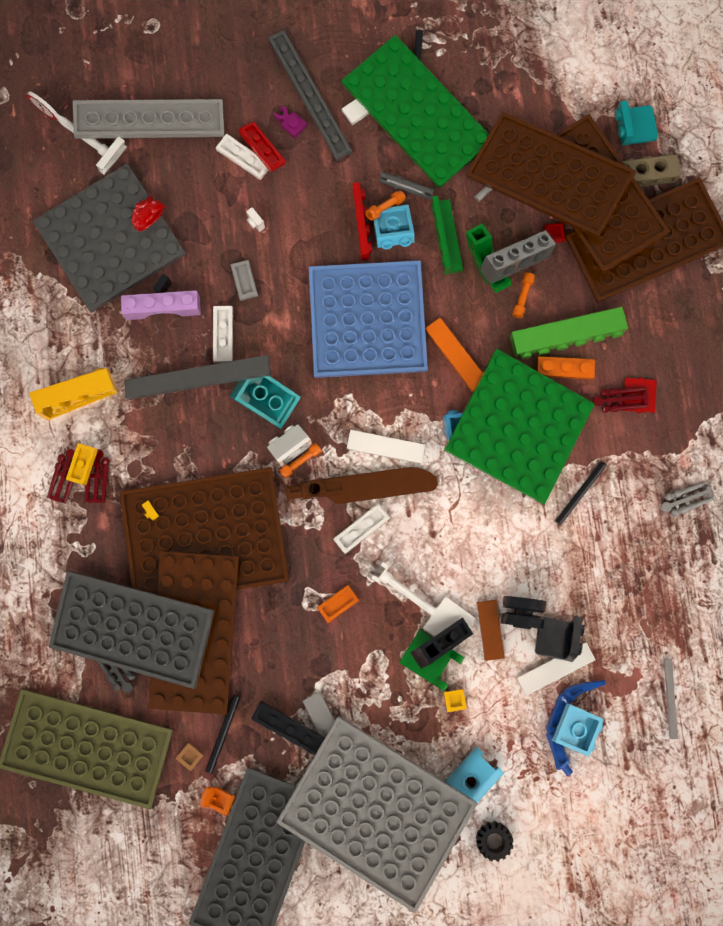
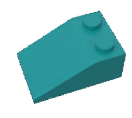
M270 376L241 380L229 396L280 429L301 398Z

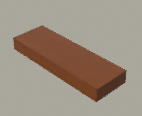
M497 601L476 602L484 660L504 659Z

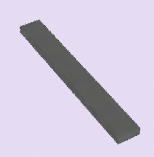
M282 30L268 37L270 45L334 159L338 161L351 154L352 149L286 32Z
M264 355L124 380L125 398L131 400L270 376V357Z

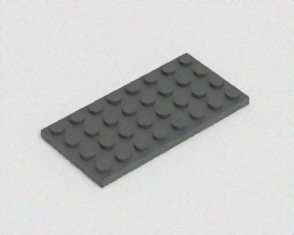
M67 571L49 648L195 689L215 610L81 573Z
M247 767L189 925L275 926L305 844L304 840L276 823L297 785Z

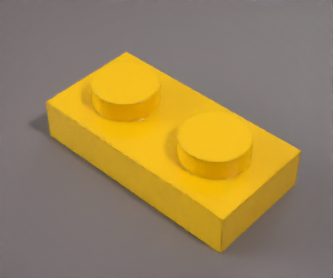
M78 443L66 480L86 486L98 449Z

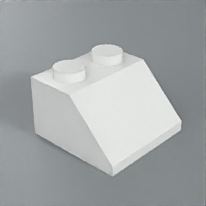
M298 424L295 427L293 425L288 427L284 431L285 434L280 438L278 436L273 438L267 447L281 467L291 462L312 445L311 439Z

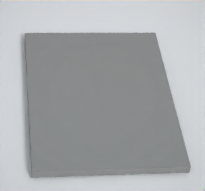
M338 716L276 823L416 914L478 802L341 716Z

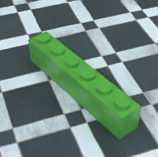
M619 307L514 331L510 335V341L514 357L526 359L531 357V354L539 353V355H544L552 349L561 351L574 344L576 347L587 344V341L600 342L609 336L618 338L623 336L628 326L623 308Z

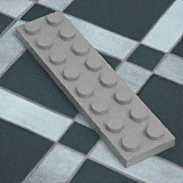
M222 99L73 100L74 138L224 137Z

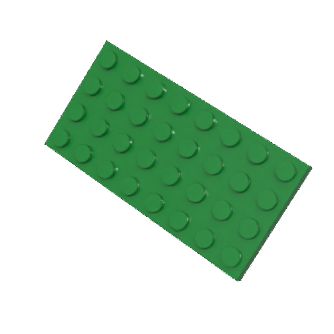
M396 35L341 80V84L368 111L374 120L439 189L476 158L489 136L487 131Z

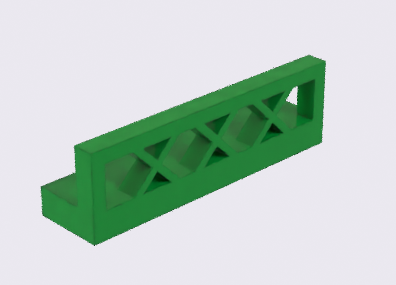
M432 196L431 207L444 275L462 272L463 267L450 199L439 201L438 196Z

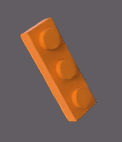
M538 356L537 372L546 377L593 380L595 378V359Z

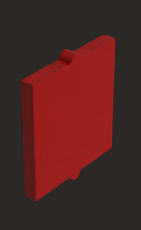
M642 377L639 379L625 378L624 388L646 387L648 407L623 411H632L638 414L641 412L655 413L657 380L643 379ZM642 391L624 393V397L643 395ZM643 399L624 401L623 405L643 404Z

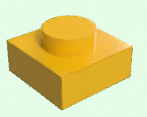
M150 501L142 504L147 512L145 514L146 518H151L152 521H155L159 514L155 511Z
M464 689L444 692L447 712L467 709Z

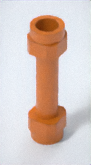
M396 191L387 201L377 207L375 205L371 206L366 210L367 218L375 220L380 217L381 212L394 204L400 205L406 199L405 194L402 191Z
M524 273L521 282L523 284L518 303L514 306L512 316L516 318H523L526 310L524 307L530 286L533 285L535 275L532 273Z
M314 443L308 447V451L291 464H285L279 471L287 479L293 475L295 469L312 456H318L322 450Z

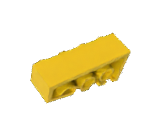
M98 368L92 373L80 375L76 378L29 392V396L36 414L49 421L114 395L118 391L111 372L106 368Z

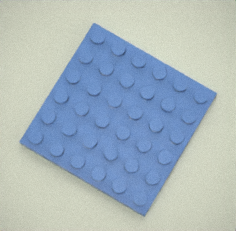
M421 261L309 267L314 378L428 371Z

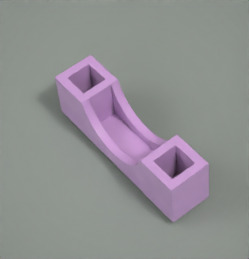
M197 291L122 295V315L126 320L145 319L150 315L161 313L177 314L180 316L201 315L200 296Z

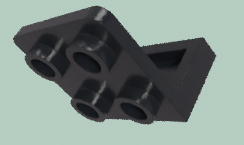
M574 616L571 622L543 617L545 619L544 629L537 628L535 653L573 662L582 653L583 644L580 643V637H583L585 625H582L583 618Z

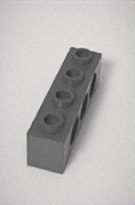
M545 230L486 256L480 271L487 281L492 284L550 258L556 243Z

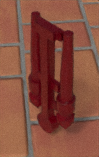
M646 387L602 389L600 395L607 396V399H603L600 396L593 399L595 406H601L603 403L608 404V406L602 407L603 413L648 407ZM642 391L643 394L641 396L622 397L624 393ZM616 394H618V398H611V397H610V396H615ZM643 399V404L623 405V401ZM611 402H618L619 405H611Z
M68 449L66 456L58 455V463L54 467L55 471L47 498L66 504L74 482L68 481L64 499L59 497L75 453L74 449ZM58 476H61L55 496H52Z
M98 449L95 457L96 463H93L95 474L90 472L87 485L85 486V502L105 503L110 459L103 458L104 452ZM91 478H95L93 499H89ZM99 478H102L101 499H98Z

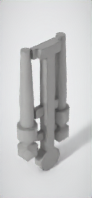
M706 481L682 490H676L672 494L668 493L664 496L666 501L673 499V503L664 502L661 505V510L663 512L671 511L672 516L677 517L680 514H685L689 510L713 501V493ZM704 486L705 491L687 497L686 493ZM705 494H707L709 497L707 499L695 502L693 504H690L689 500L695 499ZM682 495L683 499L677 501L676 498H679ZM685 502L686 506L684 505V506L679 507V504H682V503Z

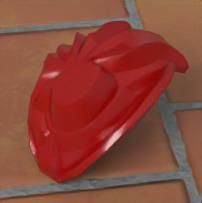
M152 196L146 200L142 199L141 202L139 201L135 205L132 213V224L138 231H144L162 215L163 209L166 208L160 201L152 200Z

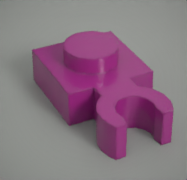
M281 106V111L284 114L278 115L275 112L274 117L277 121L283 122L281 127L295 139L307 127V123L294 111L289 115L286 107Z

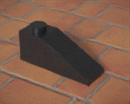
M461 618L410 653L420 669H423L472 636L473 632L464 618Z

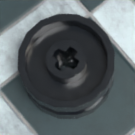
M504 596L503 606L507 609H514V613H502L501 624L513 625V627L523 629H544L545 619L541 616H534L533 612H545L547 601Z

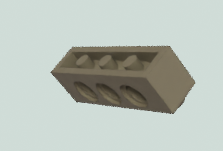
M663 154L660 157L653 158L652 156H645L637 160L628 158L622 161L625 166L634 170L639 169L643 172V174H640L636 171L634 176L635 181L640 187L676 183L681 176L677 154ZM655 167L660 168L661 172L657 171Z

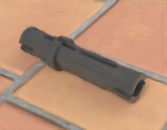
M384 171L381 172L378 181L394 187L395 190L401 189L430 201L434 193L432 188L403 179L400 175L395 176Z

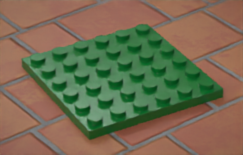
M495 349L443 451L538 503L545 505L595 404L504 352Z

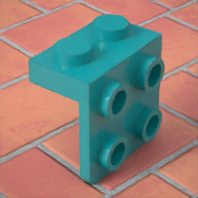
M628 100L620 101L617 109H615V119L618 123V135L621 138L622 146L656 141L658 139V132L653 107L647 105L629 108Z

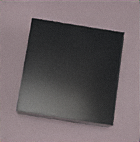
M162 274L153 287L155 293H166L172 284L170 278Z

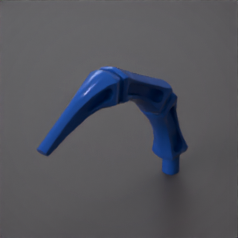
M605 680L575 684L564 688L563 692L558 695L546 726V737L554 757L556 769H562L566 776L573 773L568 765L570 760L563 745L552 741L567 703L571 704V702H574L582 693L606 685Z

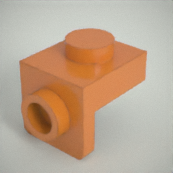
M207 786L202 793L200 806L209 807L223 815H229L235 795L219 787Z

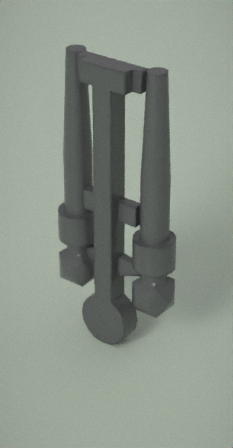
M98 662L108 677L109 683L113 684L115 691L121 689V684L117 683L120 681L123 684L122 690L128 693L133 690L132 683L125 680L126 676L129 680H133L136 677L133 672L122 669L124 672L122 675L118 670L119 667L110 665L112 669L109 670L105 663ZM113 672H115L118 679H116V677L112 675Z

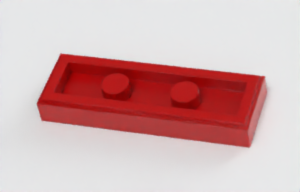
M254 121L239 128V134L269 172L285 165L286 160Z

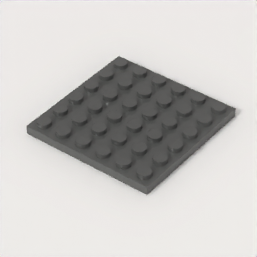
M128 164L123 165L33 220V223L91 313L186 255L162 216L144 231H138L134 228L132 213L135 205L139 201L141 202L142 199L146 200L149 196Z

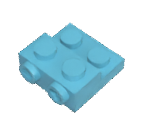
M409 205L390 207L381 212L379 218L373 220L378 248L390 249L394 245L407 247L414 243V229Z
M567 703L552 741L590 757L591 752L595 749L597 736L602 731L604 719Z

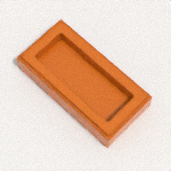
M347 585L320 604L317 609L327 623H329L357 603L359 599L350 586Z

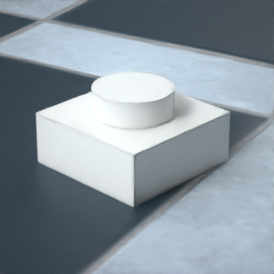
M250 208L246 211L248 216L247 222L253 229L256 227L260 232L265 228L264 221L253 208Z

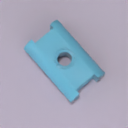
M476 746L445 782L479 802L504 772L498 766L493 768L481 757L484 753ZM468 777H474V786L467 787L465 780Z

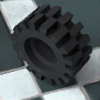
M493 821V823L486 822V825H482L481 829L477 831V847L484 858H488L489 861L496 860V862H499L500 859L504 860L506 855L511 854L510 850L513 849L514 842L512 834L502 823H497L496 821ZM494 833L502 837V844L497 849H492L487 845L488 837Z

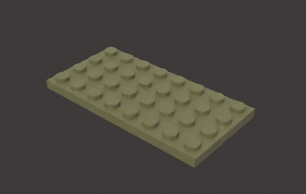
M21 689L1 754L0 769L151 810L174 729Z

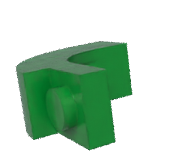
M482 223L466 231L470 253L485 283L490 285L494 293L511 286L512 281L509 277L490 284L480 271L485 257L494 253L492 236Z

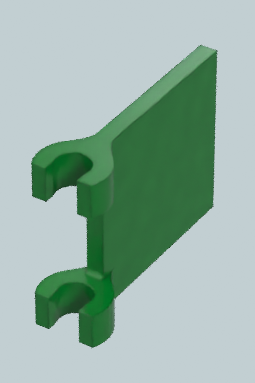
M419 629L399 663L445 691L448 684L440 680L441 674L450 659L461 664L465 657L454 650H450L432 664L420 669L410 652L432 637Z

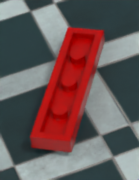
M360 182L352 183L361 260H369L372 246L371 242H367V235H370L369 224H365L364 219L367 218V207H363L362 200H365V191L360 188Z

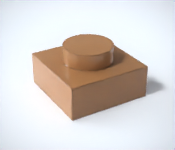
M189 742L176 757V760L189 771H192L205 754Z

